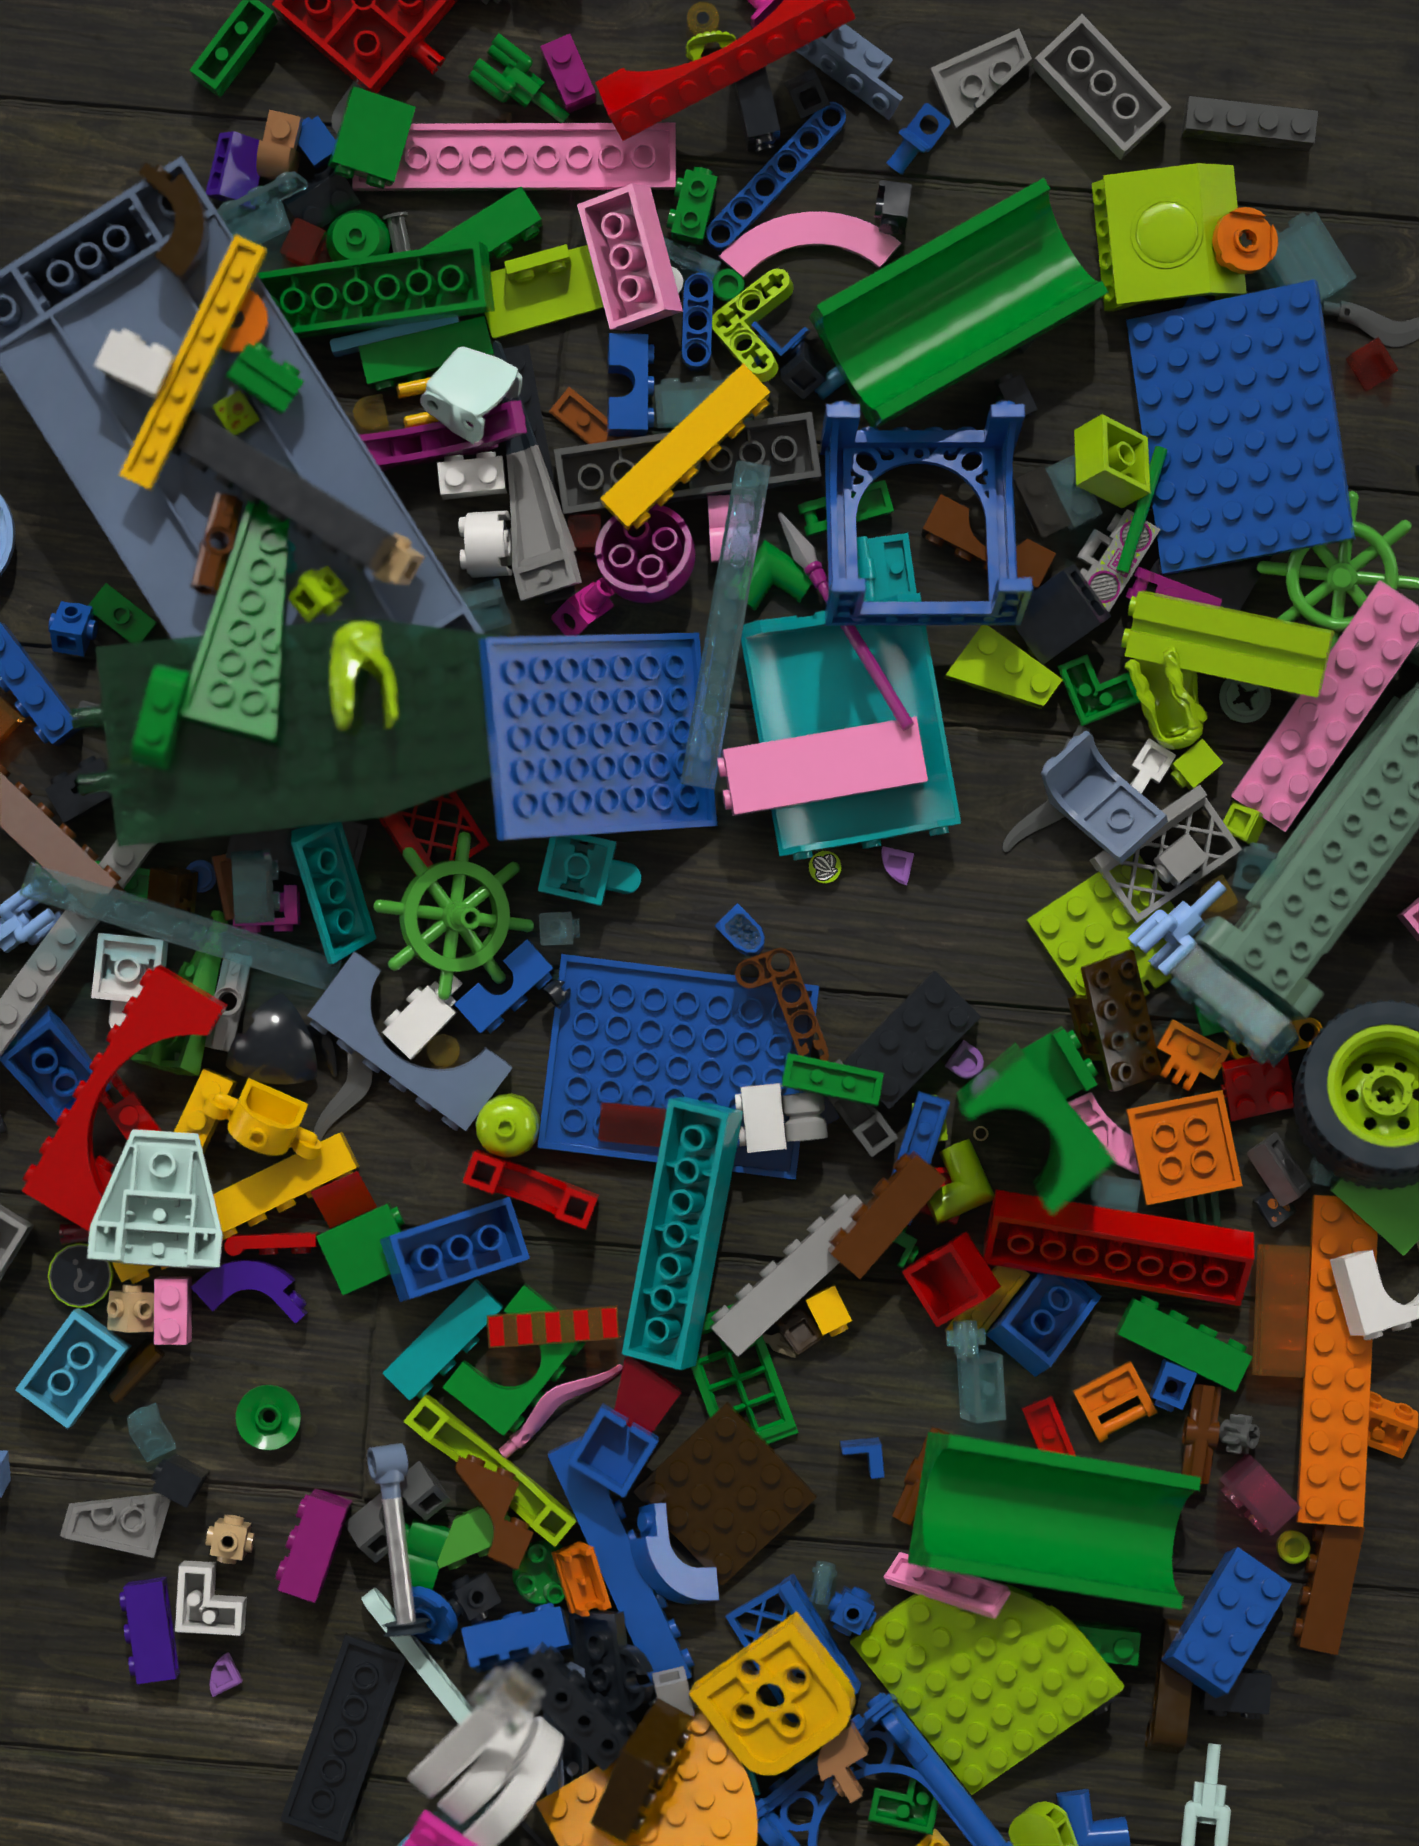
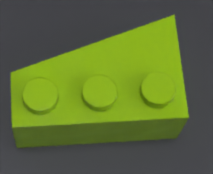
M981 625L944 676V679L972 686L973 688L991 692L1039 709L1046 704L1063 680L988 625Z

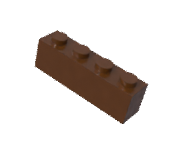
M914 1150L910 1155L904 1153L893 1166L896 1171L888 1180L882 1178L871 1192L874 1194L872 1199L866 1205L863 1202L859 1204L850 1215L852 1222L845 1230L840 1227L828 1241L831 1244L828 1248L830 1254L859 1279L862 1278L946 1181L940 1172Z
M1314 1525L1312 1541H1316L1313 1554L1309 1553L1305 1566V1572L1309 1573L1307 1586L1302 1585L1298 1604L1302 1605L1300 1618L1296 1617L1292 1626V1637H1296L1295 1643L1299 1647L1338 1655L1365 1531L1364 1526Z

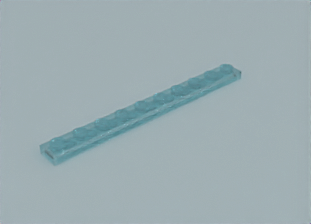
M736 461L681 775V784L715 789L718 773L717 758L721 756L771 466Z
M31 862L20 891V895L26 898L326 990L337 976L342 963L339 960L334 964H328L324 954Z

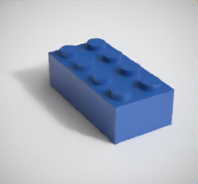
M510 1197L380 1239L400 1302L530 1259Z
M1239 1547L1226 1552L1161 1661L1214 1698L1227 1694L1292 1584Z

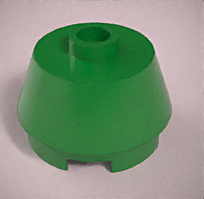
M354 209L342 213L332 222L326 236L327 251L333 262L388 254L390 249V233L386 224L379 216L367 210Z

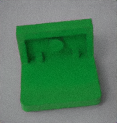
M1060 1026L1021 1049L1029 1061L1064 1099L1082 1089L1088 1091L1098 1085L1093 1078L1098 1075V1072L1090 1058L1083 1061L1077 1051L1082 1045L1073 1030L1066 1032L1064 1027Z

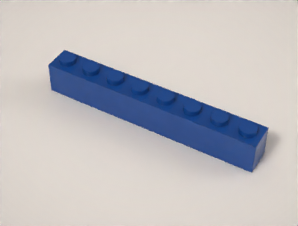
M582 1436L548 1452L550 1462L588 1545L594 1548L601 1574L618 1611H624L625 1626L635 1647L646 1655L652 1665L653 1672L647 1673L651 1683L654 1684L652 1673L684 1666L687 1679L691 1678V1667H694L695 1663L688 1648L682 1650L677 1638L681 1637V1632L675 1619L668 1620L663 1608L668 1607L666 1599L647 1584L633 1559L630 1540L638 1538L633 1529L628 1531L623 1519L627 1518V1514L620 1499L614 1501L609 1488L567 1464Z

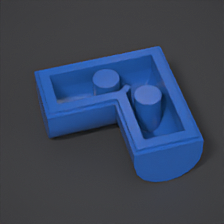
M1089 1789L1056 1793L1057 1804L1067 1813L1078 1846H1130L1128 1825L1125 1817L1093 1821Z

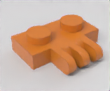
M1173 1019L1170 1021L1156 1047L1170 1055L1160 1076L1166 1079L1171 1069H1176L1177 1071L1171 1082L1177 1085L1183 1074L1188 1077L1182 1088L1187 1091L1192 1087L1199 1072L1211 1079H1215L1221 1068V1063L1225 1061L1230 1052Z

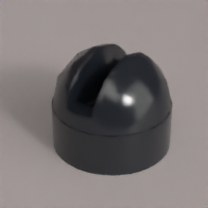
M554 980L543 988V992L550 1002L560 1009L569 1001L571 988L564 992L561 987L566 982Z

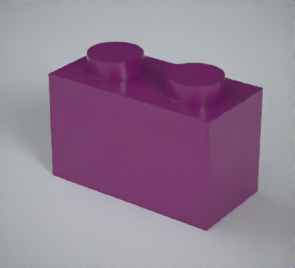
M571 34L541 45L542 57L565 110L571 113L597 102L596 92Z

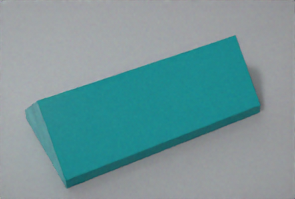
M341 818L292 830L291 844L328 964H334L376 939Z

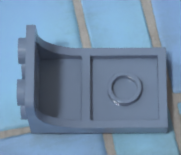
M1084 731L1080 736L1073 737L1060 754L1050 758L1043 766L1041 777L1049 803L1120 864L1168 822L1165 813L1110 767L1098 751L1093 735L1088 731Z

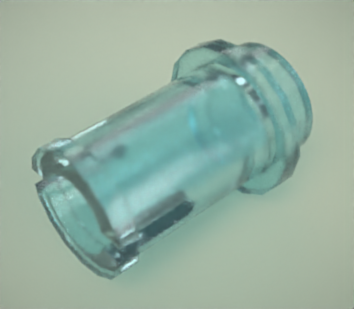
M817 1561L816 1567H812L814 1579L811 1595L809 1596L810 1602L821 1605H828L830 1603L833 1577L837 1576L835 1564Z

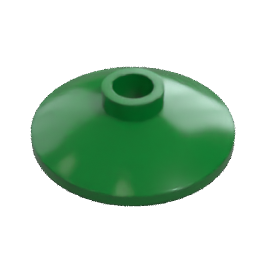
M261 1385L251 1389L240 1400L236 1410V1426L242 1438L251 1446L261 1450L278 1449L288 1444L297 1434L301 1422L300 1407L294 1396L286 1389L276 1385ZM271 1410L275 1413V1420L273 1422H268L264 1419L265 1411Z

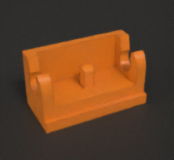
M578 1541L551 1553L571 1614L576 1613L586 1617L590 1616L589 1610L598 1608V1610L604 1611L612 1607L592 1546Z

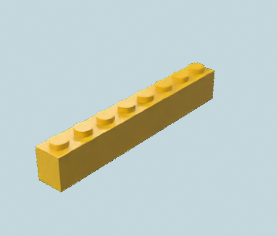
M343 1132L321 1141L322 1148L318 1157L314 1160L305 1159L294 1154L213 1194L223 1234L222 1241L237 1234V1226L247 1222L249 1227L267 1219L265 1212L276 1207L280 1213L296 1205L294 1198L306 1193L309 1199L312 1197L310 1192L323 1187V1184L352 1174V1170L359 1167ZM112 1262L121 1282L130 1279L132 1284L149 1277L148 1270L155 1267Z

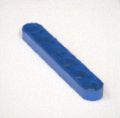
M830 102L829 106L816 111L713 219L706 231L707 242L715 250H725L737 240L842 130L845 125L846 113L840 104ZM830 109L837 111L841 117L840 122L836 126H827L822 120V115L825 111ZM805 133H813L817 136L819 143L814 149L808 150L801 146L800 138ZM784 156H790L796 161V168L790 173H784L778 168V161ZM766 179L773 183L774 191L771 195L761 196L757 193L755 187L760 180ZM747 203L750 205L752 214L748 219L741 220L734 215L733 210L737 204ZM718 226L726 227L730 232L729 239L724 243L715 242L711 236L714 228Z

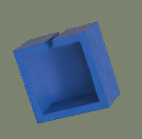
M602 1403L567 1464L624 1498L656 1446L659 1437L635 1422L632 1423L631 1427L627 1426V1417Z

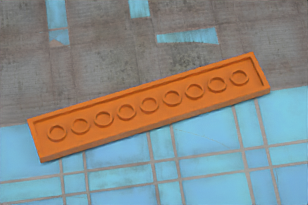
M1313 1195L1296 1522L1363 1527L1373 1339L1364 1340L1363 1336H1350L1330 1260L1356 1251L1373 1250L1375 1261H1377L1378 1232L1337 1196Z

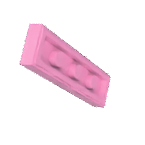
M902 1552L898 1553L884 1576L886 1583L916 1594H922L928 1598L993 1619L996 1618L1011 1594L1008 1586L974 1575L909 1564V1555Z

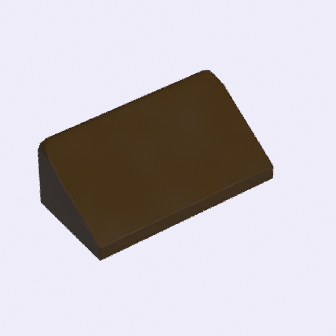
M147 1338L105 1382V1388L115 1403L121 1402L165 1356V1352L157 1345H154L151 1339Z

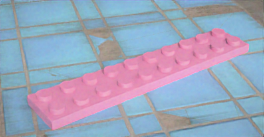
M613 123L411 124L394 183L391 186L385 185L384 189L366 184L365 178L354 175L352 178L353 191L516 190L521 186L523 190H616L629 184L650 186L651 190H675L676 123H656L622 141Z

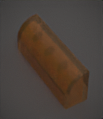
M1258 1244L1252 1375L1305 1378L1310 1247L1308 1245Z

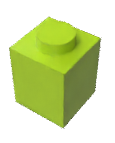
M1202 738L1171 763L1170 767L1173 772L1170 775L1182 789L1187 786L1191 790L1220 767L1223 762Z

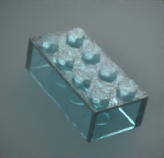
M1194 940L1167 968L1173 978L1170 983L1177 989L1176 993L1188 1004L1194 1001L1195 1005L1201 1009L1199 1012L1209 1022L1215 1024L1218 1021L1219 1025L1225 1029L1223 1032L1237 1045L1242 1041L1243 1045L1249 1050L1248 1053L1261 1065L1266 1061L1275 1068L1300 1040L1292 1022Z

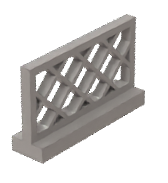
M1201 785L1191 789L1161 811L1167 815L1168 822L1133 853V862L1124 861L1121 864L1132 867L1129 885L1115 881L1109 871L1120 863L1105 850L1089 860L1095 870H1099L1135 924L1242 850L1206 798L1207 794ZM1201 807L1210 817L1208 830L1190 827L1193 812ZM1186 818L1185 825L1177 824ZM1214 824L1219 830V832L1213 831ZM1170 828L1184 830V835L1189 833V831L1207 834L1204 853L1208 858L1216 860L1207 865V859L1201 865L1199 872L1189 874L1187 876L1190 877L1182 884H1176L1175 888L1170 892L1156 890L1158 875L1154 868L1157 865L1151 866L1138 863L1140 849L1144 846L1158 848L1157 856L1160 855L1163 849L1166 850L1169 847L1164 845L1166 831ZM1212 835L1224 837L1231 849L1222 856L1210 854L1209 849ZM1160 836L1159 844L1152 843L1154 839ZM1137 868L1154 871L1151 889L1134 886ZM1121 888L1128 889L1127 896ZM1133 890L1150 893L1148 907L1140 913L1131 904ZM1155 894L1163 896L1154 902Z

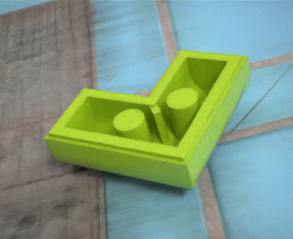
M970 1139L952 1145L939 1153L952 1182L940 1187L927 1202L936 1225L993 1201L994 1192Z

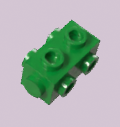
M694 167L693 171L686 169L684 178L678 177L674 196L679 197L676 210L670 209L666 228L672 229V239L703 246L718 176H713L711 170Z

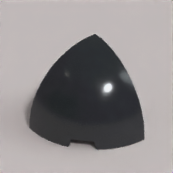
M282 993L266 1001L251 1015L254 1023L246 1033H237L226 1059V1067L258 1082L295 1084L317 1078V1059L310 1033L297 1009Z

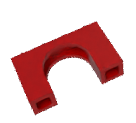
M481 1149L473 1152L462 1183L491 1194L500 1193L532 1204L556 1215L555 1218L583 1229L587 1228L599 1198V1194Z

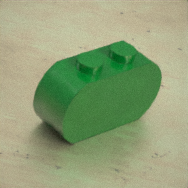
M160 664L155 666L149 680L132 744V762L166 770L169 766L182 722L178 713L191 676L190 672Z

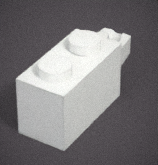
M453 975L451 996L447 1000H442L438 997L439 984L436 981L424 990L418 986L406 999L410 1004L401 1013L396 1009L384 1021L387 1028L382 1033L409 1059H413L457 1014L452 1008L456 1002L452 995L463 983Z

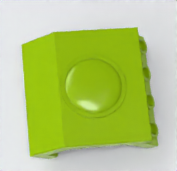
M1195 163L1103 175L1102 180L1092 183L1101 281H1103L1108 290V293L1103 297L1105 311H1117L1145 302L1210 295L1215 296V300H1221L1247 294L1245 274L1233 272L1217 263L1212 240L1214 228L1219 219L1238 208L1233 165Z

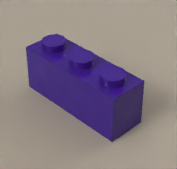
M167 1577L128 1582L123 1587L124 1591L120 1592L119 1599L121 1610L127 1611L128 1624H124V1636L126 1643H131L133 1656H130L128 1659L130 1675L136 1676L137 1684L176 1679L180 1674Z

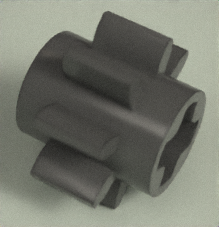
M1231 1414L1230 1420L1226 1419L1222 1422L1219 1439L1223 1444H1228L1227 1452L1248 1454L1249 1448L1253 1449L1257 1446L1260 1430L1257 1425L1251 1424L1252 1416Z

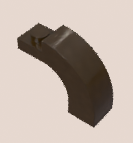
M146 162L138 171L139 175L172 204L175 212L174 230L155 257L164 267L185 283L199 266L206 251L209 235L207 214L197 192L181 173L171 183L170 181L173 179V176L159 164L153 168Z

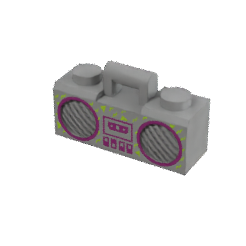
M1128 509L1122 516L1116 513L1107 527V530L1111 532L1109 537L1094 529L1077 556L1081 561L1091 566L1088 571L1082 568L1080 572L1108 612L1160 531L1159 528L1145 520L1129 574L1117 571V565L1134 515ZM1100 543H1103L1108 547L1100 560L1097 561L1092 556Z

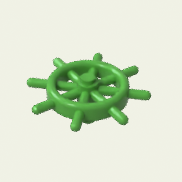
M1354 491L1349 492L1355 536L1371 544L1359 555L1351 560L1353 540L1339 543L1338 558L1333 555L1326 545L1311 547L1326 567L1301 565L1304 556L1310 548L1292 551L1287 563L1260 561L1257 564L1259 573L1286 576L1287 591L1293 606L1277 619L1294 622L1300 616H1303L1317 627L1333 630L1334 636L1331 649L1341 636V632L1345 630L1354 615L1343 617L1346 592L1359 608L1367 598L1357 584L1375 586L1381 580L1395 590L1419 591L1418 577L1398 575L1396 557L1391 548V545L1411 530V523L1403 520L1382 536L1372 527L1356 521L1359 497ZM1380 555L1384 564L1385 574L1359 571ZM1299 578L1325 581L1304 596ZM1333 591L1330 615L1324 614L1313 607Z
M462 832L458 836L455 860L438 862L426 867L413 848L408 847L404 849L403 857L416 876L406 888L401 902L377 900L374 903V910L378 913L399 915L401 932L407 944L403 950L389 960V968L397 971L416 956L425 964L440 969L438 997L442 1000H447L451 996L454 972L468 971L483 965L495 983H503L506 976L493 956L502 946L508 930L530 932L534 928V923L530 919L510 917L509 902L502 887L519 872V864L517 862H510L493 876L485 868L468 862L471 836L467 832ZM453 874L451 896L449 898L437 880ZM466 876H468L481 886L463 900ZM426 889L439 907L419 905ZM486 898H489L492 914L480 913L475 907ZM417 918L437 920L429 929L420 934ZM477 926L490 927L483 943L472 930ZM446 932L443 956H441L428 945ZM460 934L472 950V953L456 958L458 935Z

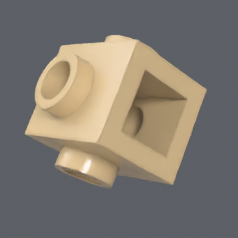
M394 533L393 536L398 539V542L378 573L373 572L372 575L388 584L393 582L397 585H410L425 556L410 547L412 542L409 539Z
M123 1284L122 1290L109 1291L107 1330L126 1333L153 1332L154 1292L142 1291V1285Z
M224 1515V1518H219L214 1526H209L206 1545L211 1546L210 1555L217 1556L218 1562L226 1564H236L237 1560H243L247 1552L251 1553L253 1549L255 1533H250L252 1523L243 1522V1517L235 1515ZM223 1537H232L234 1545H224Z

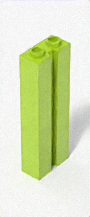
M1144 590L1139 591L1137 597L1132 596L1128 615L1133 616V623L1131 629L1125 628L1121 647L1126 648V657L1167 665L1164 652L1170 647H1174L1177 649L1180 668L1316 698L1320 696L1334 636L1333 630Z

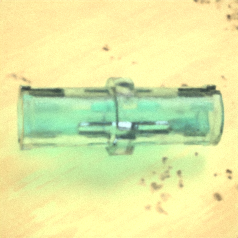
M663 236L670 261L679 264L680 269L684 271L690 269L694 272L705 274L710 280H714L715 275L720 269L721 261L697 252L696 247L692 245L686 247Z

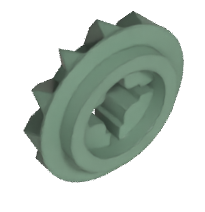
M1227 678L1222 683L1218 696L1221 710L1231 720L1249 723L1256 721L1267 712L1270 706V688ZM1238 684L1245 692L1257 691L1249 699L1252 710L1244 702L1233 704V701L1240 695Z

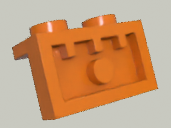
M1370 1391L1367 1446L1403 1459L1418 1430V1412L1407 1404H1397L1384 1399L1378 1393Z

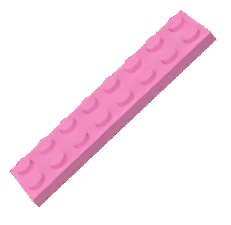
M1381 580L1376 583L1330 650L1320 696L1316 698L1302 694L1299 695L1237 785L1231 797L1246 807L1261 812L1263 818L1286 832L1418 642L1419 605Z

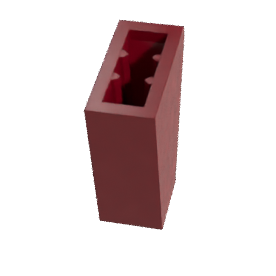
M625 1356L614 1410L628 1418L627 1426L631 1427L632 1423L635 1422L648 1431L653 1432L681 1394V1389L640 1359Z

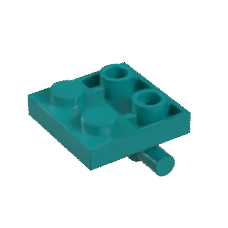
M908 533L868 539L867 536L857 537L858 579H865L866 591L863 602L875 601L894 595L917 593Z

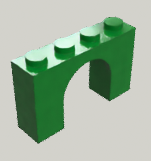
M526 1283L510 1301L504 1312L516 1321V1315L531 1314L532 1334L538 1341L541 1350V1364L537 1373L529 1381L521 1385L503 1386L490 1380L464 1359L442 1387L502 1436L508 1430L513 1434L526 1419L521 1414L527 1406L531 1405L535 1408L538 1401L546 1393L542 1390L543 1386L549 1379L555 1382L566 1369L562 1362L569 1354L575 1357L586 1343L585 1340H575L574 1321ZM545 1313H560V1342H547Z

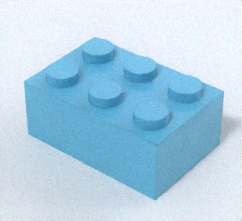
M77 1308L72 1311L15 1390L68 1429L76 1423L128 1352L131 1345L111 1330H107V1327L84 1310Z

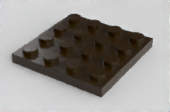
M728 1401L633 1490V1493L645 1505L666 1503L668 1529L705 1568H717V1580L722 1586L817 1498L812 1489Z

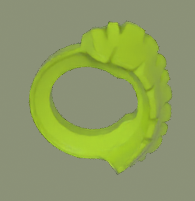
M720 30L697 34L696 37H692L687 42L685 56L695 61L701 58L705 44L718 42L720 47L724 48L736 41L737 38L729 32H721Z

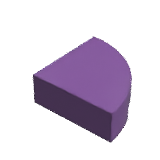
M882 846V862L887 873L895 881L907 885L914 853Z
M229 1652L221 1656L212 1669L209 1684L212 1697L243 1681Z

